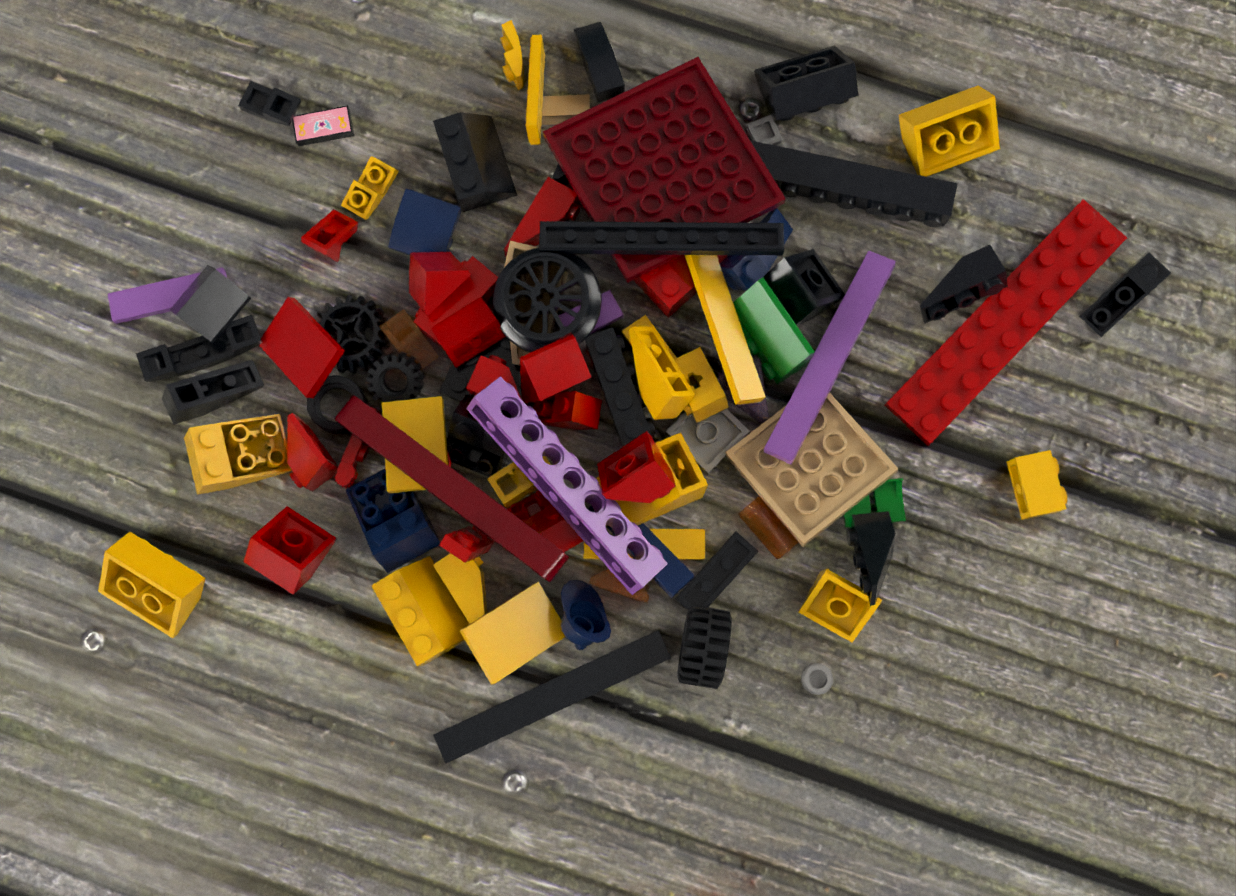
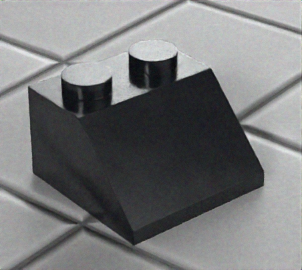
M814 249L784 257L763 277L796 325L811 320L842 300L845 296V293Z

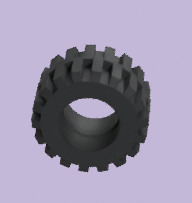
M691 605L688 609L678 662L677 677L679 683L718 689L721 685L731 637L732 618L729 611Z

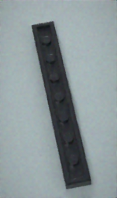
M540 221L539 252L555 254L783 256L784 223Z
M659 630L440 731L433 736L445 764L667 661L671 659V656Z

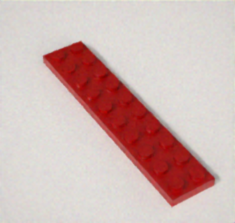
M1083 199L1007 277L1008 287L1003 288L995 295L989 296L884 406L929 446L1117 250L1127 237Z

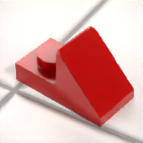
M333 209L301 237V242L314 251L338 262L342 244L357 232L359 222Z

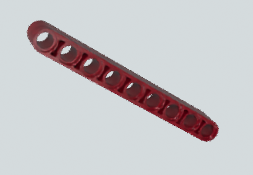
M355 395L349 399L334 418L345 429L549 583L569 559V556Z

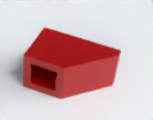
M577 391L559 392L542 401L535 402L533 409L545 426L591 430L598 429L602 400Z

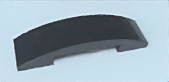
M249 315L232 321L214 343H211L204 336H200L171 347L163 344L136 353L144 380L152 382L186 375L228 361L255 348L262 343L253 315Z

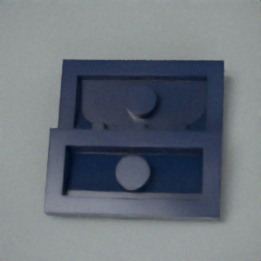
M406 188L392 228L388 245L389 249L409 256L412 252H449L453 243L452 235L462 212L461 207Z

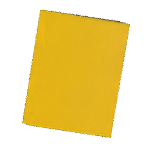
M826 568L818 574L799 609V613L853 643L881 604L882 599L877 598L876 604L870 606L867 593H862L859 586Z

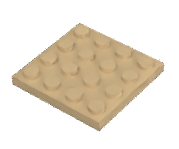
M830 392L792 465L764 453V447L786 406L725 452L729 461L803 547L898 472V467Z

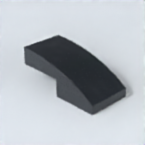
M250 81L238 106L242 111L257 117L289 126L301 103V99L275 87L271 90Z

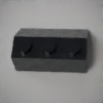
M835 45L754 70L767 110L776 121H788L797 114L817 112L823 106L844 104L850 98L859 96L855 62Z
M460 112L433 121L462 212L518 196L492 116Z

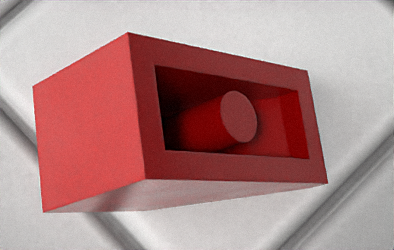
M481 355L466 387L469 394L477 395L501 376L506 383H510L516 389L520 397L511 371L506 366L507 362L494 355H490L489 358Z

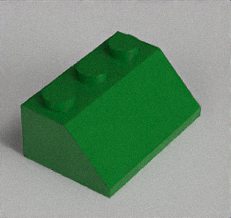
M764 278L759 279L736 299L733 304L751 355L758 356L763 363L761 369L769 380L774 379L778 385L806 367L815 351Z

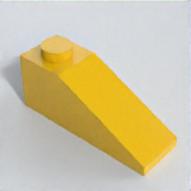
M632 326L629 329L640 396L654 420L677 418L694 398L695 394L655 327Z
M450 553L433 564L470 624L488 613L484 572L480 567L484 562L479 556L464 563Z

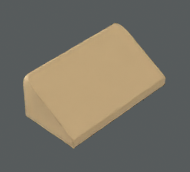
M590 95L543 96L542 125L559 124L590 109Z

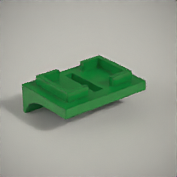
M903 478L889 479L873 491L876 512L889 511L892 523L906 521L902 495ZM869 495L843 515L845 528L851 527L852 515L871 513Z

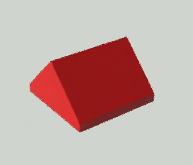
M451 252L410 253L409 293L424 313L429 316L471 275Z
M573 334L520 357L521 394L524 403L542 401L591 378L589 369Z

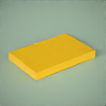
M442 396L382 403V416L448 465L444 399ZM385 459L388 493L426 490Z
M539 581L459 630L491 685L497 683L565 638L561 629L562 620Z

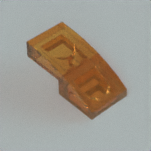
M404 309L379 326L399 353L405 352L407 357L413 356L416 358L414 362L416 364L420 363L422 366L420 371L439 357Z

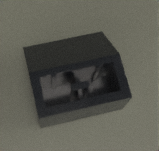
M466 394L452 415L447 437V452L452 463L490 477L503 469L508 455L466 409L474 397ZM501 410L505 417L512 418L509 412Z

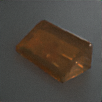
M760 496L739 513V517L776 559H780L798 543V540Z

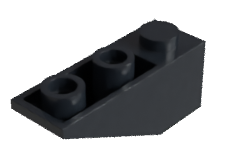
M991 245L963 256L921 303L920 310L924 324L932 320H940L954 310L969 307L975 301L988 295H995L1003 288L1008 287L1006 270Z
M1147 251L1079 317L1102 337L1166 279L1171 272Z
M889 511L852 515L851 528L846 530L848 545L853 546L855 550L853 551L854 567L861 571L859 577L861 592L867 593L870 606L876 604L894 552L896 533Z

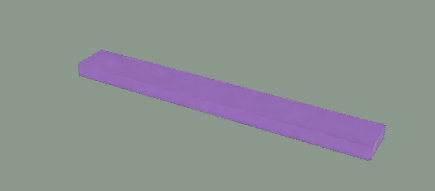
M871 251L867 252L766 443L764 453L792 465L886 285L896 261Z

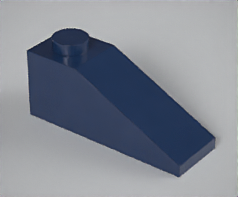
M777 208L771 210L759 222L784 223V245L793 231V228ZM727 255L720 263V267L726 282L733 290L747 291L754 283L764 277L778 255Z

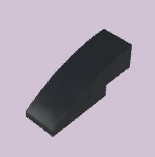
M597 22L574 29L578 47L597 103L609 100L625 92V84L602 23Z

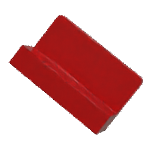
M481 297L431 328L455 368L506 337L500 329L501 325Z

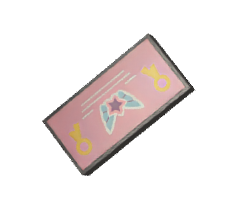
M348 105L294 115L292 119L295 141L298 147L354 136L351 112Z

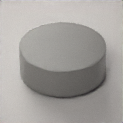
M814 663L808 665L803 670L801 682L809 693L821 695L828 692L832 687L833 674L827 666Z

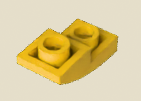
M510 20L501 24L503 36L500 37V41L505 50L503 55L506 64L502 66L508 82L514 81L517 89L520 90L524 87V63L519 38L513 22Z
M371 156L359 180H353L341 206L367 220L389 190L399 170Z

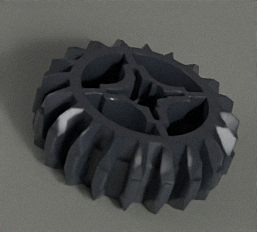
M347 295L346 302L343 303L340 297H336V305L334 307L329 303H325L328 311L325 314L320 311L317 312V316L321 319V322L318 323L329 334H331L332 328L338 332L336 342L345 350L335 367L337 366V371L342 374L348 368L349 372L354 375L357 372L358 366L363 372H367V363L370 362L373 365L377 361L375 359L377 355L381 357L386 354L381 348L391 347L390 341L385 339L392 335V331L386 328L390 321L387 317H383L385 312L381 307L376 308V303L373 300L366 303L365 298L359 296L355 301L352 295ZM354 314V316L348 321L340 320L345 316ZM369 319L372 320L374 328L371 341L365 337V331L368 327L366 324ZM343 330L348 333L350 331L354 333L355 331L361 340L356 337L351 338L350 336L348 338ZM355 348L364 349L358 354L345 356V354H349Z

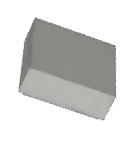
M772 115L745 124V132L751 141L775 146L783 141Z

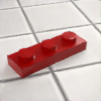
M467 526L445 534L439 546L466 563L488 553L494 541L489 539L487 535L475 526Z

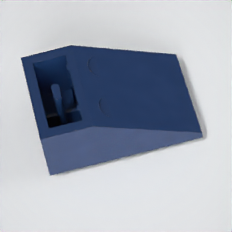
M385 469L346 489L374 558L387 573L440 544L436 531L415 491L387 492Z

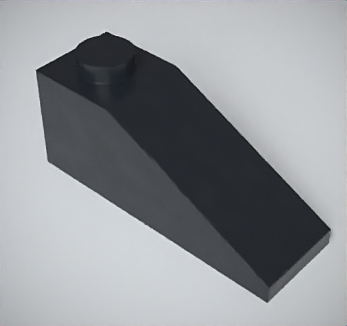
M251 359L166 384L162 400L173 425L206 415L263 388L264 383Z

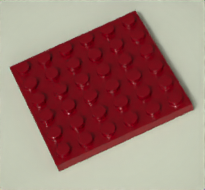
M699 57L543 131L545 141L592 222L748 223L785 204L786 201L782 191ZM611 254L627 283L682 256Z

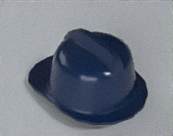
M570 580L564 584L561 590V601L564 609L561 629L565 637L575 644L577 650H583L594 642H605L610 637L611 628L599 594L584 581Z

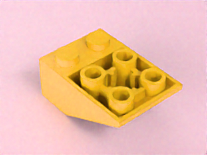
M280 414L189 427L184 437L197 495L234 488L292 471L287 464V440Z
M681 432L656 442L658 449L672 471L676 487L665 497L658 498L651 503L615 500L619 504L621 512L630 522L640 525L703 498L708 483ZM598 476V477L596 478V480H597V481L599 482V484H600V478H599V476Z

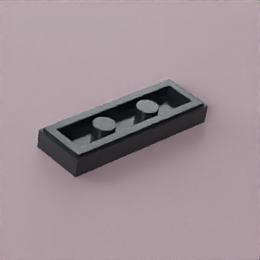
M735 531L679 593L675 600L687 611L691 605L709 607L759 551Z

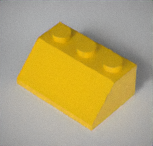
M979 85L899 114L902 142L917 175L927 177L1000 149L995 95Z
M128 532L105 551L98 592L171 638H174L200 600L206 578L197 571L180 563L171 555L154 547L147 540L138 537L132 532Z
M431 556L402 567L371 585L416 666H424L464 642L465 639L459 630L469 625L466 617L434 568L433 564L435 563Z

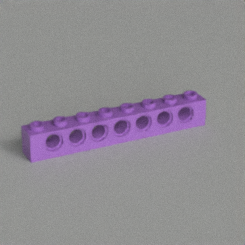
M500 376L473 397L466 409L631 595L643 588L668 564L663 559L661 551L654 545H651L642 535L641 529L635 523L630 522L621 512L619 504L615 500L606 499L602 495L599 482L593 476L588 475L580 466L577 457L563 447L559 442L558 436L552 430L546 428L539 420L536 411L521 400L516 389L510 383H506ZM501 410L509 412L512 418L505 417ZM522 433L528 434L532 442L525 440ZM542 456L550 458L553 465L547 464ZM563 479L569 480L574 489L567 487ZM584 502L591 504L594 512L589 511L585 507ZM605 525L610 526L614 530L615 536L607 532ZM627 549L633 551L635 559L629 557Z

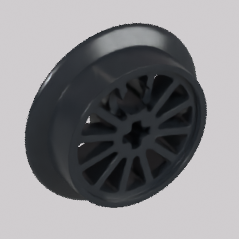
M539 247L527 250L516 256L504 267L495 284L493 310L495 317L501 325L500 329L513 344L528 352H533L572 334L579 345L590 335L600 316L602 298L598 280L589 265L576 254L540 253ZM543 265V283L538 281L532 268ZM549 266H559L560 269L551 283H548ZM528 271L536 287L526 284L519 278ZM565 271L570 272L575 277L556 288ZM517 284L526 289L517 291L512 295L513 288ZM576 284L581 287V295H560V293ZM548 292L550 297L554 296V298L550 299V305L545 306L542 301H538L543 299V293ZM527 297L532 300L531 309L525 313L518 311L516 308L518 300ZM561 301H580L581 307L579 312L576 313L562 305ZM558 309L575 318L567 327L563 325L556 313ZM542 313V333L531 331L539 314ZM549 314H552L560 327L559 331L548 333ZM518 319H529L526 326H522Z

